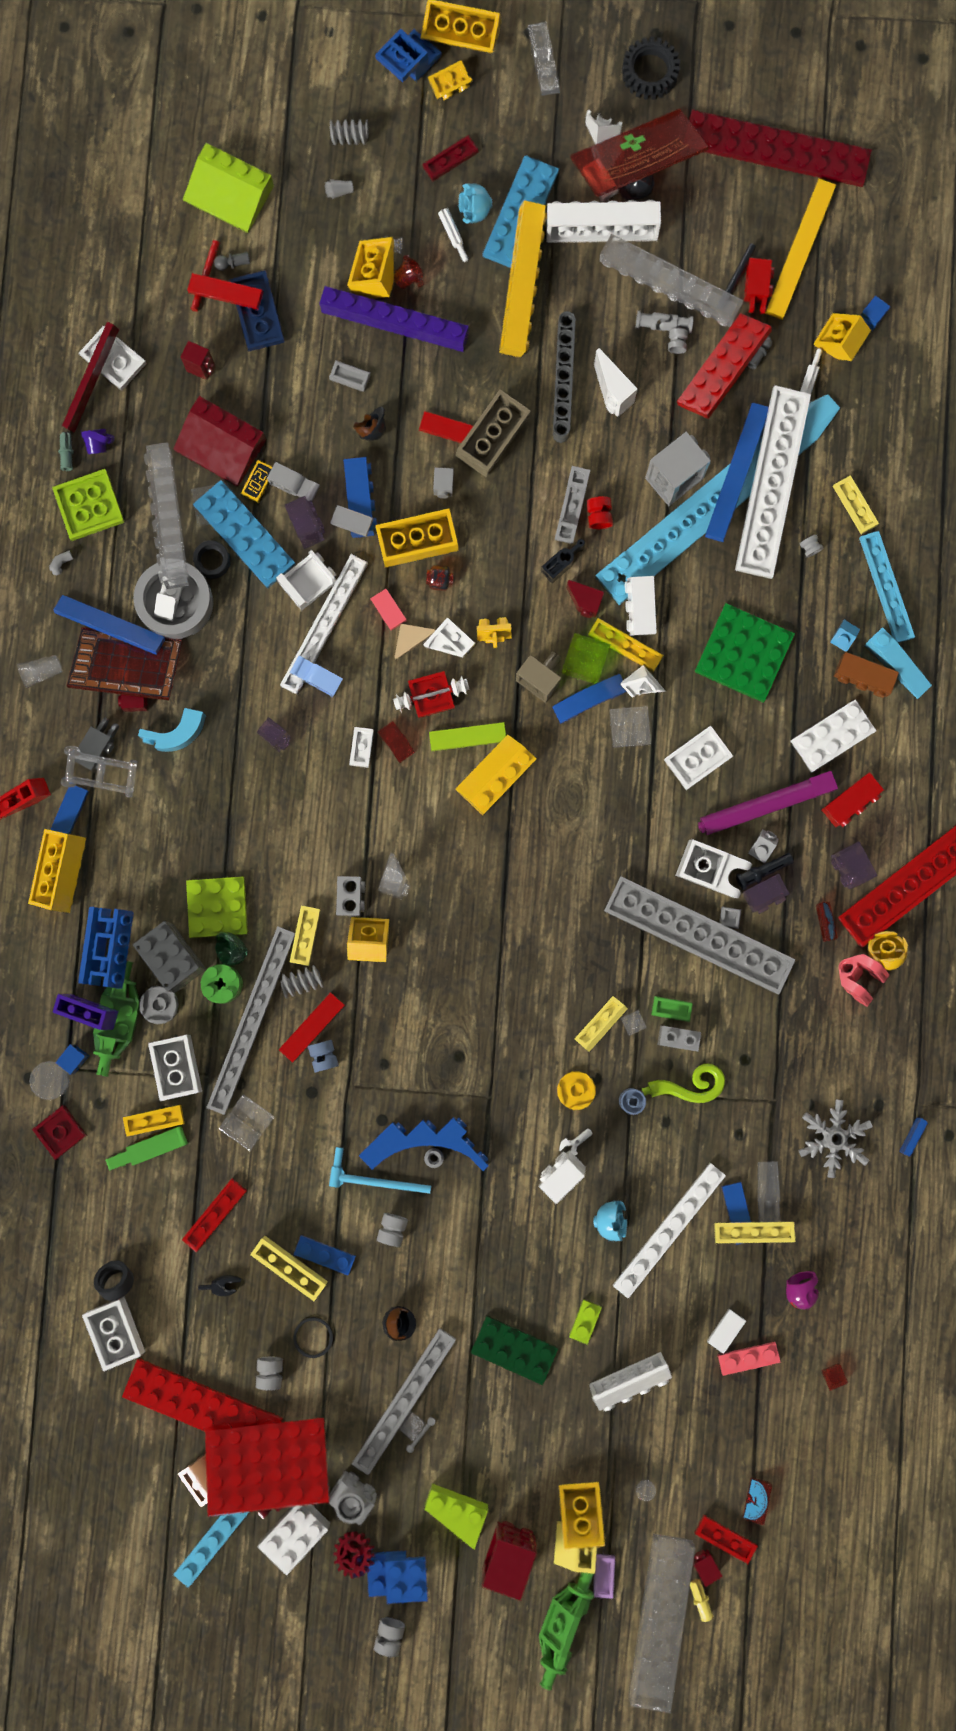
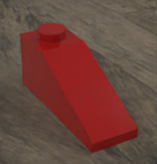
M28 779L0 796V820L37 804L50 796L51 793L45 779Z

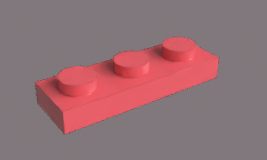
M775 1342L717 1354L723 1376L780 1363Z

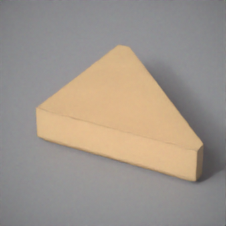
M401 624L395 659H399L402 655L421 644L435 632V629Z

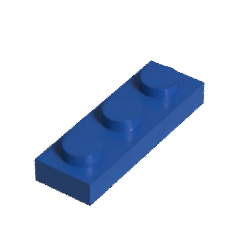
M303 1235L300 1236L294 1255L345 1275H349L356 1257Z

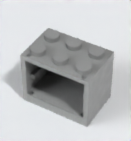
M687 432L683 433L650 460L645 477L668 506L672 505L704 479L711 461L707 451L702 450L697 445L696 438Z

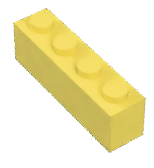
M266 1236L260 1240L250 1254L313 1301L316 1300L328 1282Z

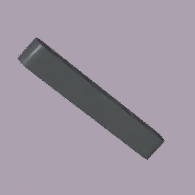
M568 311L561 313L559 316L557 334L553 438L559 443H563L569 438L571 422L575 316ZM569 321L571 324L564 325L562 322ZM568 339L570 342L563 343L561 340ZM567 357L569 360L564 362L560 358ZM567 375L568 379L563 380L560 376ZM566 393L568 396L562 398L559 396V394ZM565 411L567 414L560 416L558 412ZM564 429L566 433L559 434L557 430Z

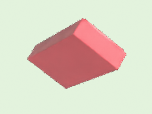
M387 589L370 598L390 631L407 621Z

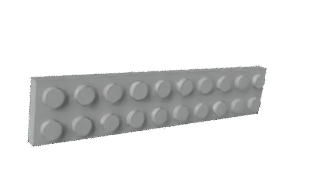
M621 876L604 910L608 914L778 995L795 962V959Z

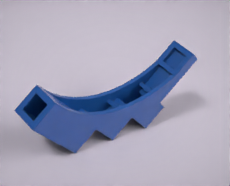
M454 1117L438 1133L434 1131L436 1126L430 1120L426 1122L423 1119L408 1135L404 1133L406 1129L399 1122L397 1124L392 1122L359 1155L373 1170L384 1159L401 1150L417 1146H441L470 1157L482 1171L489 1166L487 1163L489 1159L481 1151L477 1153L473 1149L475 1145L468 1137L465 1139L462 1137L467 1132L465 1129L467 1125L460 1118L456 1120Z

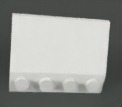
M661 1352L590 1383L589 1387L598 1409L608 1411L614 1408L615 1404L620 1401L622 1403L628 1402L638 1393L641 1395L648 1393L653 1386H663L669 1383V1379L672 1376Z

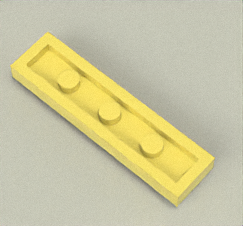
M794 1222L714 1223L715 1243L795 1242Z

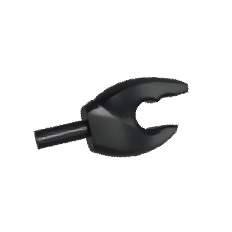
M231 1275L221 1276L213 1280L211 1285H198V1290H212L214 1295L230 1296L236 1293L237 1289H227L225 1284L241 1282L242 1278Z

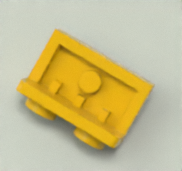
M462 60L428 77L436 98L442 97L443 100L453 96L452 92L457 89L461 92L469 88L468 83L473 81L471 77L469 78Z

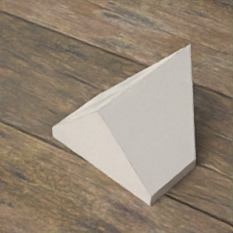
M588 110L586 113V125L596 146L620 136L622 122H619L618 125H610L612 119L605 120L600 114L594 120L591 116V111Z
M644 665L621 682L622 687L631 697H635L637 694L666 692Z

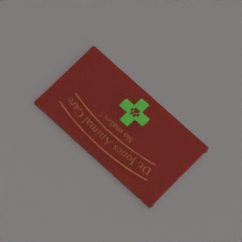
M677 109L570 155V158L594 195L598 198L708 151L709 147L682 110Z

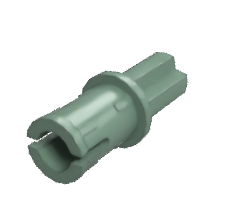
M68 432L60 434V449L58 453L61 459L60 469L63 471L73 470L72 454L74 451L71 445V434Z

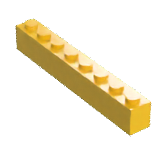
M525 200L519 207L499 353L520 358L529 348L527 336L532 328L530 315L532 316L534 312L532 300L537 292V286H535V279L539 276L537 264L541 259L542 249H540V243L543 242L545 234L542 228L547 219V213H545L546 205Z

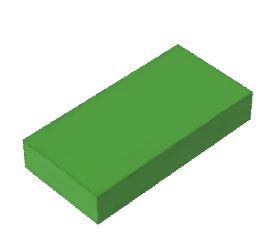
M654 996L651 1015L690 1022L693 1003Z

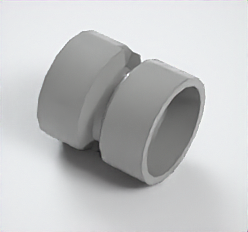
M384 1213L381 1223L384 1228L379 1229L376 1240L386 1245L401 1247L404 1237L401 1232L406 1229L408 1219Z
M260 1357L257 1359V1371L260 1372L256 1376L257 1389H281L282 1376L279 1373L282 1372L283 1368L282 1358Z
M381 1618L378 1628L380 1635L376 1636L374 1645L375 1652L388 1657L398 1656L401 1647L399 1639L403 1638L405 1624L394 1618Z

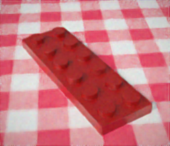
M740 313L677 400L678 405L709 419L772 331L771 326Z

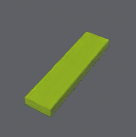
M503 722L429 732L431 752L500 743L506 737L505 724Z

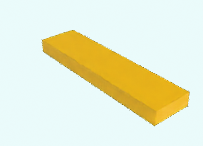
M599 618L588 634L590 637L637 664L644 665L646 669L653 673L664 656Z

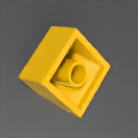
M832 313L815 340L814 345L836 359L852 361L871 330L860 315Z
M351 917L347 941L348 960L386 962L389 919Z

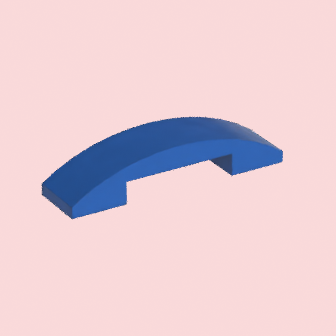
M618 674L594 684L554 705L552 708L560 724L609 699L612 700L626 693L627 691L621 685L623 681L621 675Z

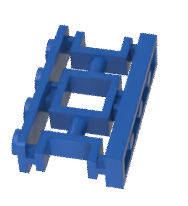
M89 907L78 983L100 986L101 976H103L104 987L123 988L133 911L114 909L112 919L110 918L111 909ZM107 938H110L108 955L104 957Z

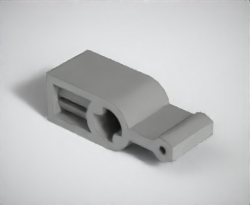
M275 462L267 477L269 484L291 495L299 496L312 503L320 488L319 484L306 479L301 474Z

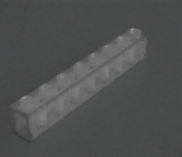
M613 234L610 235L601 251L600 261L606 267H613L622 275L630 276L638 283L650 286L655 292H662L668 295L673 301L678 300L684 303L687 308L695 309L701 312L703 316L717 320L723 326L731 327L741 310L743 300Z
M168 442L146 446L147 453L144 454V460L149 470H146L147 480L151 483V486L148 487L149 497L153 499L150 509L152 515H155L152 525L154 532H157V537H154L156 549H159V554L156 557L158 565L161 566L162 570L159 571V579L161 583H164L166 589L189 586L172 451Z

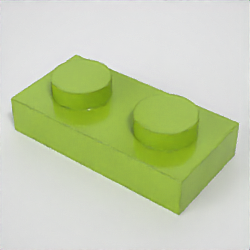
M583 1299L569 1337L588 1345L602 1307Z

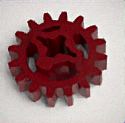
M358 1531L345 1533L343 1537L338 1538L340 1543L334 1545L338 1549L337 1552L333 1553L334 1556H337L334 1564L339 1563L338 1571L344 1570L343 1576L345 1577L349 1575L351 1579L362 1577L364 1573L370 1572L368 1566L374 1565L371 1558L375 1557L376 1554L371 1553V1550L375 1547L374 1545L369 1546L371 1539H364V1533L358 1534Z

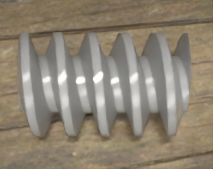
M359 119L357 125H355L354 120H351L350 125H348L346 120H344L343 125H340L339 120L333 125L332 120H330V135L333 145H337L338 139L341 145H344L345 139L348 145L352 144L353 139L356 145L359 144L360 139L363 145H366L368 139V120L366 119L365 125L362 124L361 119Z
M312 965L311 972L306 967L304 974L300 970H297V976L290 972L289 978L282 974L281 987L287 999L288 992L293 997L296 995V990L299 994H303V988L310 992L311 986L314 990H317L318 983L323 988V982L319 970Z

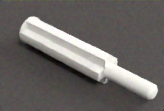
M443 209L438 214L454 248L458 249L463 262H467L468 257L462 247L463 240L449 209Z
M817 349L812 365L808 366L800 392L811 394L820 368L818 363L822 349Z

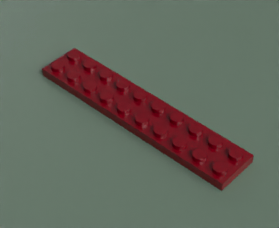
M696 110L691 112L684 146H686L684 148L859 187L864 185L872 149Z

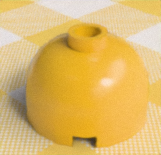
M884 931L875 935L876 938L869 941V957L880 963L886 970L897 969L907 958L908 944L906 939L897 936L895 932Z

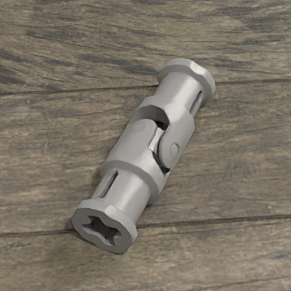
M637 311L635 328H639V326L650 327L651 330L660 331L681 328L691 334L693 316L684 318L674 314L668 315L655 312L653 314H646Z

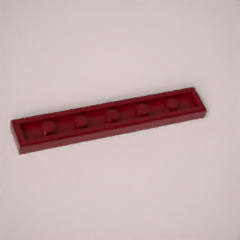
M107 322L62 424L64 428L74 433L120 330L110 322Z

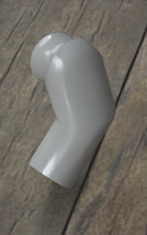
M70 550L54 557L49 566L53 575L61 574V565L73 560Z

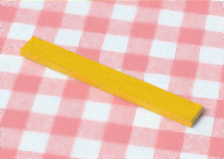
M818 179L769 302L766 314L783 320L832 197L835 184Z

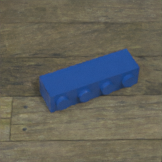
M366 457L343 459L348 509L373 518L372 511H376L375 501L371 500L370 493H374L373 481L369 482V475H372L371 463H367ZM373 518L367 536H375L374 529H376L375 525H377L376 518ZM351 532L352 538L365 537Z

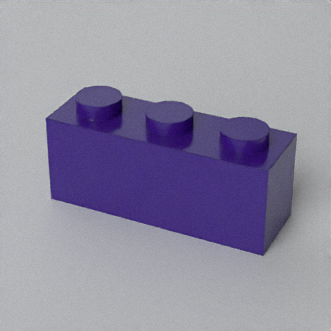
M58 994L52 1013L99 1030H113L119 1011L73 994Z

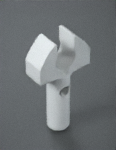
M586 1129L573 1140L565 1138L560 1143L559 1151L565 1146L572 1145L571 1153L576 1156L578 1154L576 1152L577 1146L592 1135V1131Z

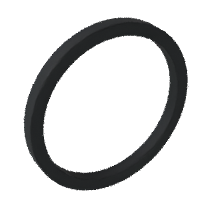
M307 1318L301 1321L294 1331V1345L303 1356L318 1358L327 1353L332 1345L333 1333L331 1327L320 1318ZM308 1321L321 1322L329 1331V1345L319 1354H307L298 1346V1329Z

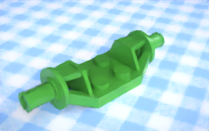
M126 962L123 988L106 987L101 996L100 1005L119 1012L113 1030L94 1028L95 1051L93 1054L100 1057L97 1075L109 1077L111 1061L114 1058L120 1059L122 1052L133 1041L140 1009V999L135 986L136 982H132L130 979L134 962ZM127 984H129V998L126 997ZM116 1042H119L114 1054H112Z
M581 1572L577 1584L569 1583L568 1587L554 1596L539 1634L543 1655L540 1664L546 1668L540 1686L546 1690H552L557 1674L565 1675L567 1672L566 1666L572 1655L569 1649L582 1615L587 1614L590 1600L594 1599V1593L589 1590L594 1573ZM574 1594L579 1596L576 1602L569 1600ZM551 1649L554 1651V1659L551 1656Z

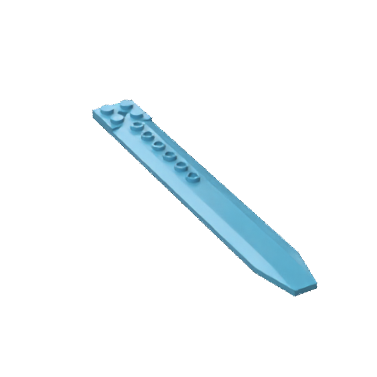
M828 394L809 403L799 455L818 440L840 409ZM763 437L759 440L736 508L751 495ZM730 464L595 575V578L619 605L628 599V593H625V582L617 581L619 574L626 576V582L627 578L655 576L706 534Z

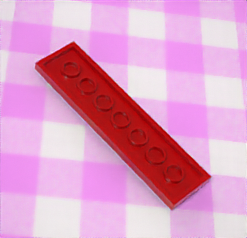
M956 825L837 917L861 948L867 945L870 939L876 938L875 935L877 933L885 931L956 875Z
M140 1358L135 1363L122 1395L125 1399L203 1431L281 1423L283 1417Z

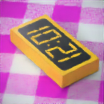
M258 460L241 494L259 503L269 484L267 477L272 467Z

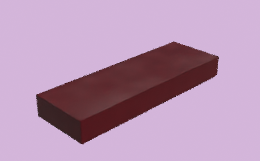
M467 135L423 163V169L433 182L479 153V149L470 136Z

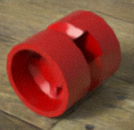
M600 496L587 500V511L590 513L588 516L590 529L599 530L613 526V517L610 513L612 510L610 497Z

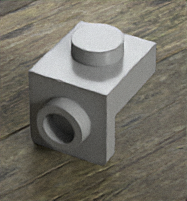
M762 830L748 854L765 863L777 846L779 839L773 832Z

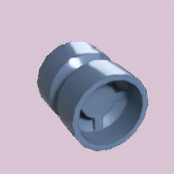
M332 1040L308 1046L310 1057L314 1058L312 1062L314 1073L339 1066L336 1055H333L335 1049Z
M628 1088L620 1094L619 1105L626 1113L635 1115L644 1110L646 1098L641 1091Z

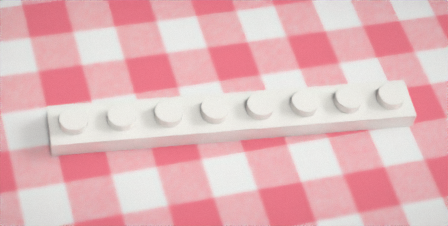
M709 1163L613 1283V1287L629 1298L726 1175Z

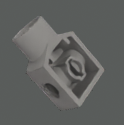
M344 1471L331 1490L329 1503L336 1509L338 1517L343 1522L361 1525L374 1507L377 1493H375L376 1490L371 1485H364L360 1482L356 1474Z

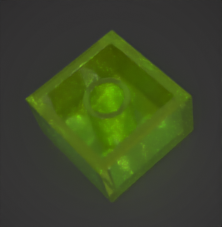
M574 633L563 665L562 674L597 684L611 644Z

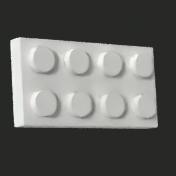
M853 700L792 739L791 742L812 773L876 732V729L857 701Z

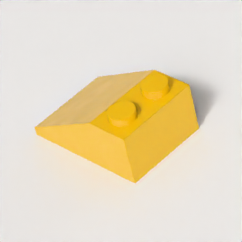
M393 237L359 241L347 286L352 294L366 298L390 297L394 282Z
M599 1482L559 1485L564 1550L605 1546Z

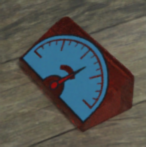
M830 902L816 904L823 941L837 940Z
M750 1478L743 1512L744 1519L760 1525L765 1524L772 1490L770 1482Z

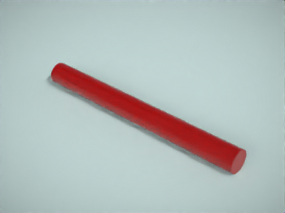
M217 240L212 242L202 272L203 276L209 277L220 245V242ZM194 296L190 308L192 311H198L202 296Z

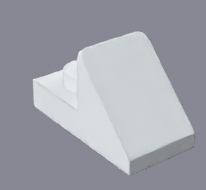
M164 579L161 591L157 593L154 617L173 622L183 584Z

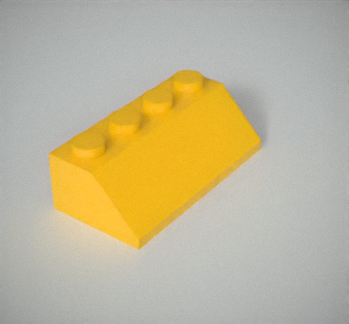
M427 0L421 39L493 53L498 39L501 16L500 13L437 0Z
M507 735L455 790L483 816L531 766L536 758L522 744Z
M44 829L28 904L53 911L70 913L86 838Z

